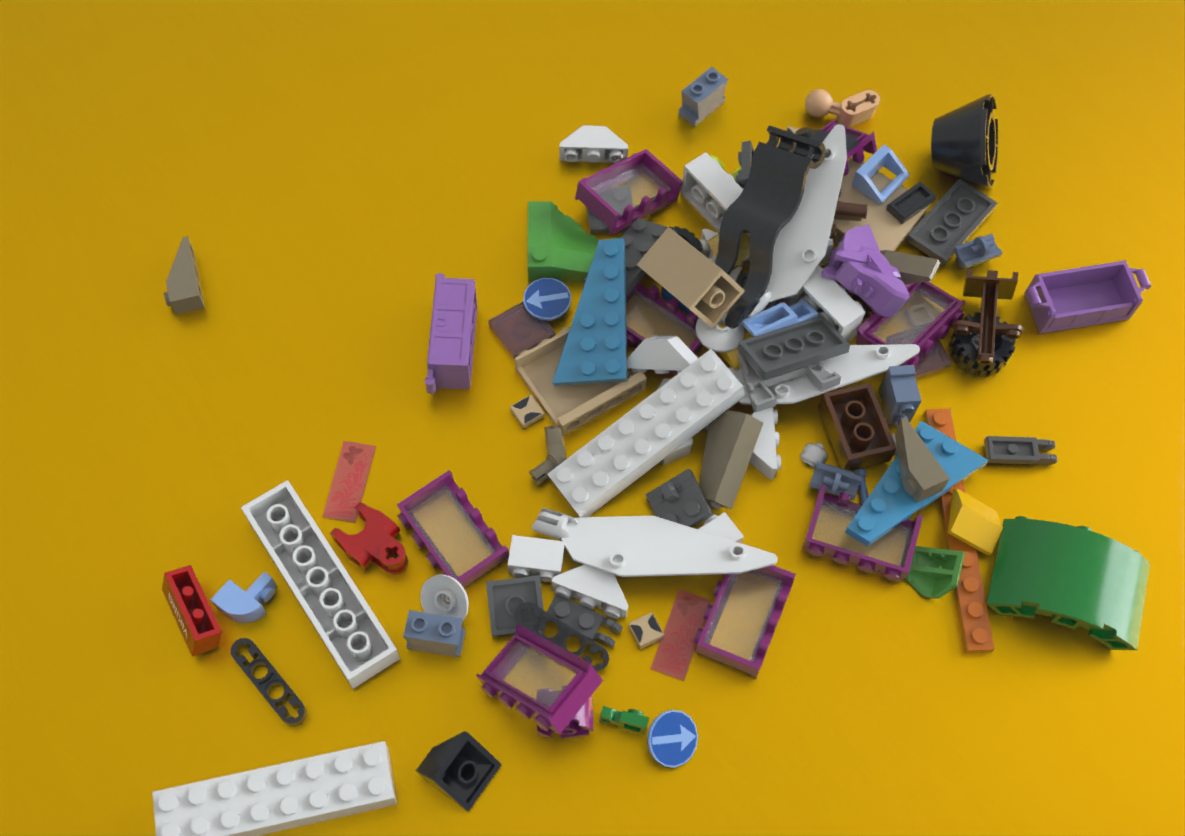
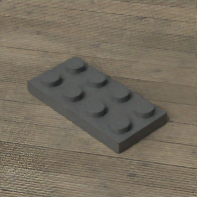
M959 178L908 234L906 241L931 258L938 259L940 264L945 266L955 254L953 251L954 247L965 243L992 213L998 203Z
M637 218L620 237L624 238L626 297L646 274L637 265L638 262L668 227Z
M822 315L739 341L737 349L762 379L766 380L848 353L850 344Z

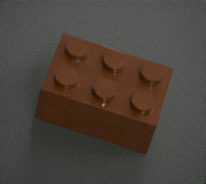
M871 383L823 393L818 409L840 467L852 471L889 462L897 448Z

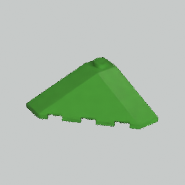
M528 201V282L541 278H554L561 282H584V278L589 273L599 240L592 234L589 235L585 232L581 225L570 216L564 215L551 201Z

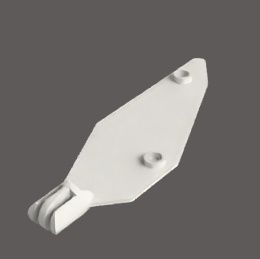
M835 125L822 142L825 145L826 154H830V156L824 158L818 168H809L801 203L793 218L782 228L776 239L773 251L772 273L768 287L760 300L748 310L743 320L762 312L769 302L797 295L825 257L847 160L845 127L843 125Z
M916 344L850 345L848 353L820 362L824 365L826 371L831 374L836 372L841 376L839 385L820 391L805 374L767 388L777 398L776 404H794L886 372L889 366H899L918 354L920 348ZM732 367L728 368L744 386L745 397L738 402L740 404H751L741 369L734 370Z
M543 507L532 525L533 531L564 541L565 547L573 561L621 577L740 574L777 563V556L773 553L656 516L572 517Z

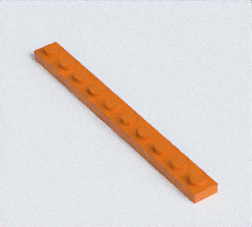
M926 409L924 412L925 423L956 441L951 409ZM961 480L938 498L947 550L964 551L965 553L958 586L954 588L965 653H990L994 650L977 551L975 548L947 533L953 490L957 488L966 493L964 480Z

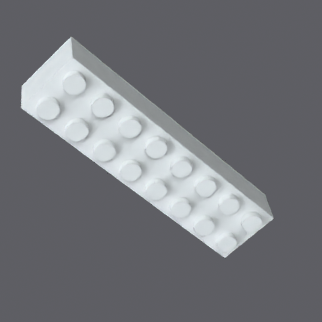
M710 349L549 472L548 476L580 517H589L745 397L744 386L715 352Z
M288 480L241 507L247 520L352 689L400 659L396 647Z
M382 741L154 791L156 836H260L397 805L389 748L386 742Z

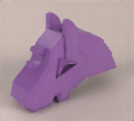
M870 225L856 226L847 231L839 245L831 251L828 258L829 266L825 267L821 272L823 277L840 282L847 289L846 292L856 294L876 314L885 318H892L910 298L904 282L900 280L901 275L898 268L891 266L889 261L880 252Z

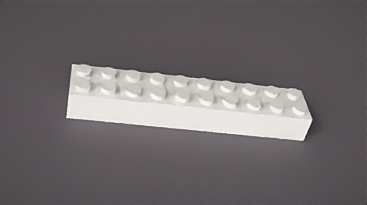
M705 152L684 166L681 195L719 233L726 210L740 196L743 189L735 182L731 174H727L720 167L716 159L711 158ZM744 233L741 237L740 248L750 265V233ZM818 265L797 295L783 299L789 306L806 300L818 312V317L823 315L842 337L849 342L856 337L857 329L860 327L865 311L860 303L854 301L846 293L843 286L837 284L834 280L823 277L821 272L824 268Z

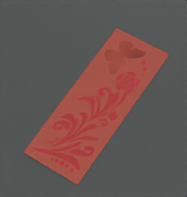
M348 441L343 442L323 517L356 523L358 514L354 507L362 500L376 446Z
M679 589L664 630V639L660 641L651 669L684 681L697 645L693 643L698 628L703 627L705 622L703 617L708 604H711L712 600Z

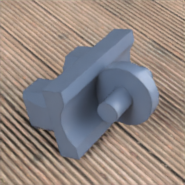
M993 234L976 237L974 240L955 246L953 249L956 254L955 260L960 269L978 265L1000 257L1003 254L996 245Z
M817 461L809 486L820 489L823 484L827 486L825 492L838 496L842 492L850 494V499L854 500L862 475Z

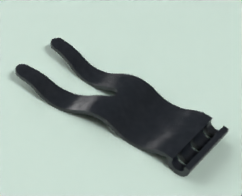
M769 125L766 130L769 132L768 142L766 144L759 142L753 153L746 186L740 196L728 207L723 216L719 232L718 254L715 261L717 266L730 275L738 258L741 237L744 233H750L749 273L743 287L745 292L729 309L725 318V325L730 329H735L740 325L748 310L760 300L768 287L772 273L773 251L776 239L782 228L793 218L801 203L809 168H818L825 158L826 148L822 142Z

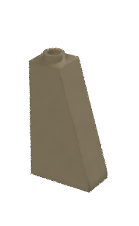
M727 410L708 425L699 486L709 507L720 511L721 507L732 509L763 426V422L747 413Z

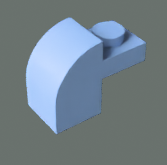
M263 572L246 592L229 579L212 597L211 601L229 619L239 623H250L262 618L266 614L261 604L271 599L277 585L266 572Z

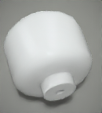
M818 442L816 444L808 443L800 454V458L803 462L815 468L817 461L825 463L828 453L824 450L825 447Z

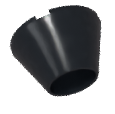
M987 94L934 120L931 136V153L933 166L936 170L984 188L993 187L994 180H991V173H996L998 159V119H995L993 109H997L993 94Z

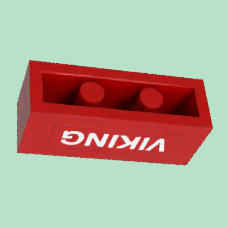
M188 565L165 572L162 591L192 657L219 648L222 631L192 566Z

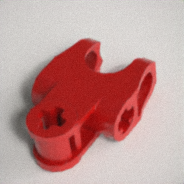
M359 502L354 507L356 513L366 523L361 532L349 535L339 528H334L330 532L332 539L345 552L348 559L363 570L374 562L387 573L397 575L405 571L408 566V558L404 546L394 539L401 531L400 528L384 513L364 503Z

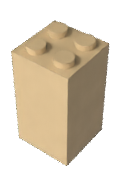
M669 227L637 264L712 329L745 292L719 266Z

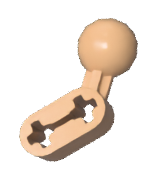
M816 89L807 95L805 109L813 117L821 118L828 113L836 115L839 124L852 127L873 117L880 102V97L875 91L866 90L846 98L841 104L832 101V97L827 91Z

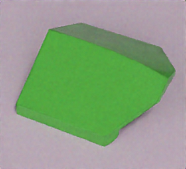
M915 546L910 570L905 579L923 597L939 599L958 586L965 553L964 551Z

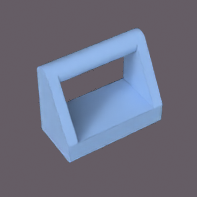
M883 145L856 171L851 186L878 205H881L910 175L892 149ZM884 166L897 176L879 192L870 179Z

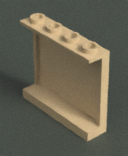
M851 157L848 161L849 173L842 178L840 198L838 197V201L867 205V218L862 219V221L833 219V224H836V238L832 240L839 245L847 231L856 226L870 225L879 250L895 251L918 220L924 218L929 206L902 225L886 208L889 203L908 189L900 185L881 205H878L851 186L856 171L864 164V162L861 164L854 162L853 157ZM877 172L870 179L879 192L892 181L880 172Z
M570 327L562 329L558 335L550 339L542 340L538 346L520 352L515 358L516 372L554 426H561L563 436L644 391L647 381L642 371L635 373L632 372L631 368H627L628 381L554 386L552 382Z

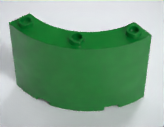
M1024 516L1003 520V529L1000 535L987 604L999 615L1034 618L1035 614L1052 617L1051 622L1072 629L1080 626L1089 630V636L1100 641L1111 650L1138 649L1150 562L1139 551L1133 550L1112 538L1093 532L1087 526L1076 527L1057 522L1029 519Z

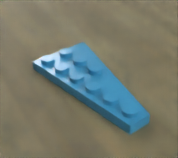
M624 238L599 240L552 382L554 386L628 381Z
M920 421L915 431L950 478L943 491L916 503L913 497L904 489L897 455L848 525L845 533L865 546H870L890 532L893 527L909 519L916 511L922 510L948 492L958 482L965 480L971 473L984 467L988 460L925 422Z

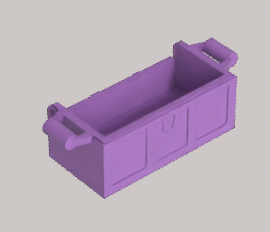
M1125 260L1035 274L1024 294L1041 334L1130 319L1143 301L1140 293L1151 288V284L1144 269L1129 268ZM1134 273H1135V275H1136V277H1137V280H1138V282H1139V284H1140V286H1141L1140 288H1138V285H1137V283H1136V281H1135V279H1134V276H1133Z
M438 273L435 276L427 359L428 373L425 378L426 390L429 394H434L436 388L469 389L471 387L477 316V296L474 279L445 278L442 273Z

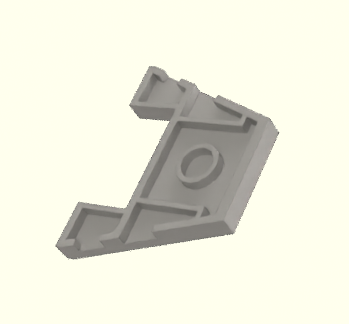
M738 351L737 359L755 413L776 405L777 398L767 388L772 385L805 374L820 391L839 385L841 381V376L838 373H829L820 362L763 380Z

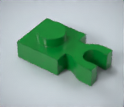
M603 706L599 722L617 725L618 728L645 735L649 717H645L643 712L635 709H628V712L623 710L620 712Z

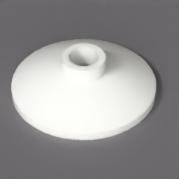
M727 312L712 329L703 320L698 318L695 328L697 338L709 350L712 349L715 352L721 353L732 351L738 347V342L744 338L742 321L737 328L730 329L725 325Z
M435 575L424 583L420 597L425 613L465 619L469 607L468 597L463 586L456 579L448 575Z

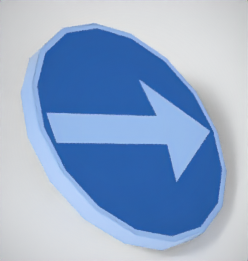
M554 278L535 280L524 292V306L527 312L540 320L552 321L560 318L568 311L571 305V293L568 287L563 282Z
M668 710L658 715L649 728L647 738L649 752L655 761L668 767H677L685 764L692 757L697 747L698 733L696 725L691 717L682 711Z

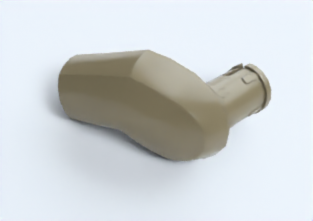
M561 426L544 427L547 450L546 460L529 471V474L532 476L531 478L538 485L549 477V472L567 459Z

